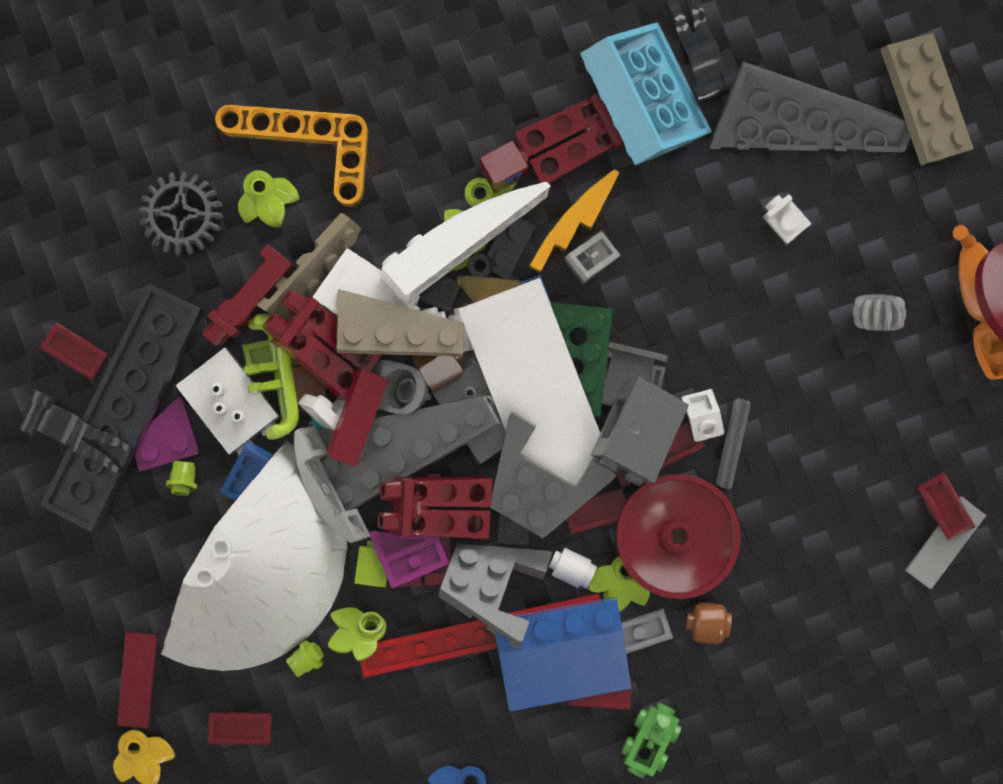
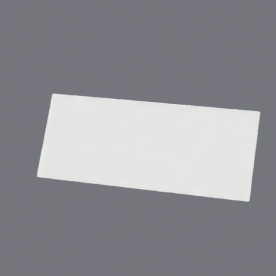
M535 279L458 309L505 431L509 415L512 411L535 424L536 428L522 449L521 454L576 485L592 458L600 462V460L591 456L600 431L541 279Z

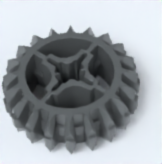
M181 172L180 181H177L174 173H169L170 183L166 184L164 179L159 177L157 182L161 186L160 189L157 190L152 185L148 187V190L154 194L153 197L142 196L141 200L149 204V208L141 207L139 208V213L148 215L149 218L140 220V225H151V228L146 230L144 234L148 238L155 234L157 235L152 242L156 247L165 241L163 245L164 252L169 253L172 246L175 245V254L181 255L182 248L185 246L187 253L191 255L194 253L192 244L196 243L197 247L203 250L205 245L201 241L202 238L205 237L210 242L214 241V237L208 233L210 228L214 231H220L221 227L214 224L213 219H223L221 213L214 212V209L222 207V202H211L218 193L216 190L205 192L210 185L206 180L197 186L199 182L198 175L194 174L190 182H188L186 172ZM178 190L173 204L158 207L161 200L167 194ZM188 190L200 195L204 202L205 210L190 207L189 197L187 196ZM183 204V209L191 214H188L187 218L183 217L184 220L179 223V218L171 213H174L176 209L179 210L178 207ZM157 217L172 220L173 230L175 231L174 238L167 236L161 230ZM204 220L196 233L184 238L187 226L191 222Z

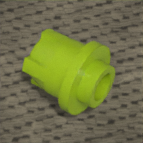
M173 461L170 480L166 481V487L170 488L171 493L174 495L189 496L190 492L197 490V484L194 483V463Z
M303 641L300 643V648L286 662L294 674L300 677L313 668L319 669L323 666L322 658L324 654L316 643Z

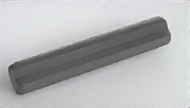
M739 398L734 400L715 482L717 487L724 489L732 488L751 406L748 400Z

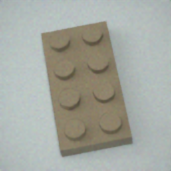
M927 34L881 48L883 59L921 166L974 149L934 34Z

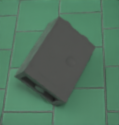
M473 356L462 364L465 373L435 393L432 391V394L440 405L486 396L501 424L467 443L481 464L502 450L506 431L479 362Z
M639 376L626 377L591 456L600 460L599 465L612 472L618 470L626 474L624 479L632 484L641 486L642 483H655L689 404Z

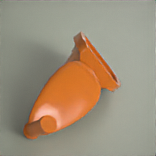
M959 225L953 230V236L961 242L963 247L959 258L961 294L968 313L975 320L981 322L973 331L976 357L987 378L991 380L1003 378V342L994 334L985 321L975 293L976 270L982 257L989 251L982 244L976 242V238L970 235L965 226Z

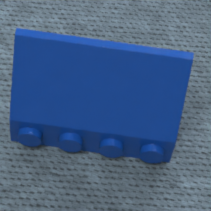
M615 597L514 615L529 621L520 650L509 644L510 640L502 634L498 633L495 635L509 712L631 689L618 602Z

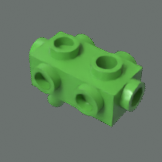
M658 702L657 707L649 705L647 711L644 709L640 710L634 724L639 729L634 739L631 737L627 738L621 754L626 756L624 763L629 765L627 771L641 778H644L646 774L653 777L656 770L662 771L668 759V755L664 752L669 742L675 743L681 731V727L677 725L679 719L673 716L674 709ZM644 747L650 750V755L646 759H642L638 755L640 749Z

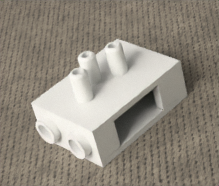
M348 248L313 296L319 302L318 305L335 317H337L338 289L410 309L420 310L416 306L419 295L404 306L381 279V270Z
M223 348L176 385L228 454L237 452L240 455L246 441L253 444L251 439L260 432L265 436L266 430L277 425L276 420L281 417L262 392L248 393L247 386L254 382L248 374H245L242 366L227 348Z

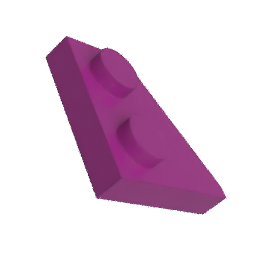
M183 397L177 398L148 425L135 452L139 471L200 454Z
M369 532L392 589L449 565L438 536L411 535V537H402L389 532Z

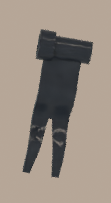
M666 0L671 10L679 39L689 57L698 85L693 87L698 104L725 94L729 96L736 79V74L733 69L726 71L717 43L708 28L701 1L690 0L695 32L692 33L678 3L675 0Z
M34 388L30 397L32 402L19 429L33 436H36L39 431L65 444L73 452L96 461L118 474L121 468L103 452L84 442L83 438L105 443L128 452L131 445L110 433L89 425L79 416L56 406L57 397L41 389Z

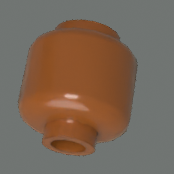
M699 602L696 604L694 612H687L686 630L692 631V638L695 642L721 644L724 638H729L732 614L727 613L726 607L722 604Z

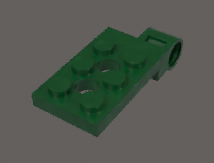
M551 302L553 313L571 359H579L583 362L584 369L578 377L593 416L601 418L614 310ZM581 328L587 332V340L584 344L577 346L571 343L570 335L573 330Z

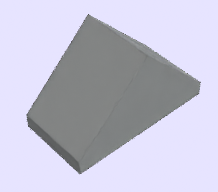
M601 231L569 253L564 261L579 281L585 284L617 259L620 254Z

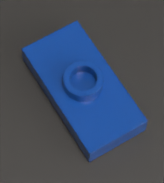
M246 441L220 493L236 501L273 457V454Z

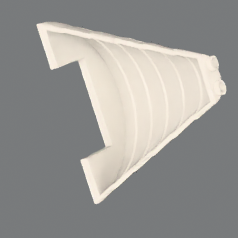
M287 440L217 523L188 571L175 605L162 655L196 668L226 671L255 667L286 654L305 640L319 626L331 609L344 577L347 540L342 538L326 523L313 505L299 473L295 446Z

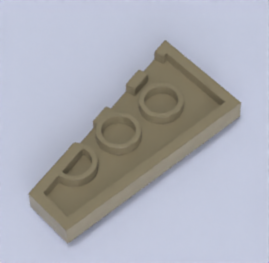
M340 213L315 241L316 249L312 253L303 254L296 262V271L288 279L283 276L275 285L277 289L275 294L269 300L264 297L257 305L270 315L276 313L286 321L291 313L280 303L287 292L295 291L304 297H313L345 250L356 242L362 228L349 217Z
M338 289L337 353L463 356L464 323Z

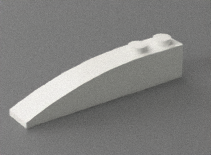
M543 182L487 200L457 214L426 235L422 236L419 234L407 244L406 250L399 255L395 252L382 263L381 279L405 306L546 199L550 185L547 182Z

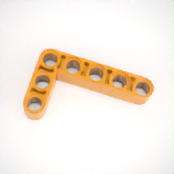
M225 105L216 113L215 119L218 128L225 135L231 137L337 145L334 194L339 203L346 207H354L362 200L368 128L360 116ZM231 113L237 114L239 121L235 127L226 128L223 126V120L226 115ZM259 116H266L270 121L269 126L262 131L254 129L255 119ZM291 118L300 121V128L295 133H288L284 130L285 122ZM320 121H328L331 124L330 132L323 136L316 134V124ZM351 123H357L362 126V132L356 138H350L345 134L346 127ZM353 153L359 156L360 161L357 167L348 169L343 166V159L346 155ZM346 184H352L357 187L356 196L349 200L343 199L340 195L341 188Z

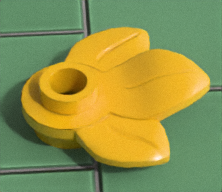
M138 730L127 731L120 737L118 742L119 754L114 760V773L120 782L127 781L134 776L142 784H157L160 779L159 763L173 759L175 757L174 750L161 737H147ZM131 743H138L140 745L135 751L128 748Z

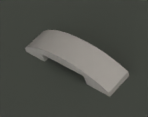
M311 426L296 430L294 444L299 473L307 494L319 514L336 533L350 543L370 537L357 508L345 511L320 461V458L326 455L327 449L316 427Z

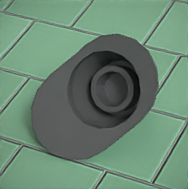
M381 360L370 371L389 379L378 409L398 415H408L420 409L426 400H431L432 396L428 393V385L425 382L424 376L420 370L413 366L391 360Z

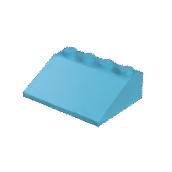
M658 22L606 37L580 53L585 63V68L591 75L598 89L599 96L612 117L613 125L619 131L626 146V151L635 165L654 159L712 132Z

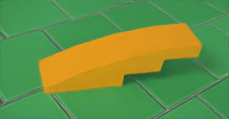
M616 170L611 171L588 189L563 215L546 237L529 268L541 273L554 246L566 251L579 225L589 230L592 228L620 172Z

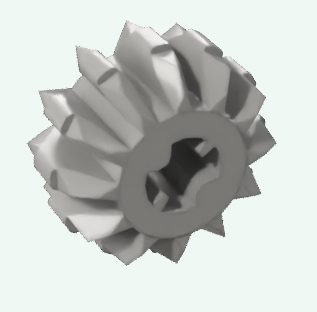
M872 294L859 296L855 299V306H853L854 323L857 327L865 328L866 330L895 331L904 327V319H906L905 302L900 297H894L893 295Z

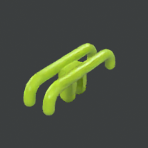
M257 314L249 320L248 326L251 330H262L268 335L272 362L245 366L244 372L249 375L274 372L275 380L264 383H252L247 386L248 393L277 390L281 422L266 430V437L270 440H276L295 429L299 420V410L290 356L280 347L277 348L270 342L273 337L262 327L271 315Z

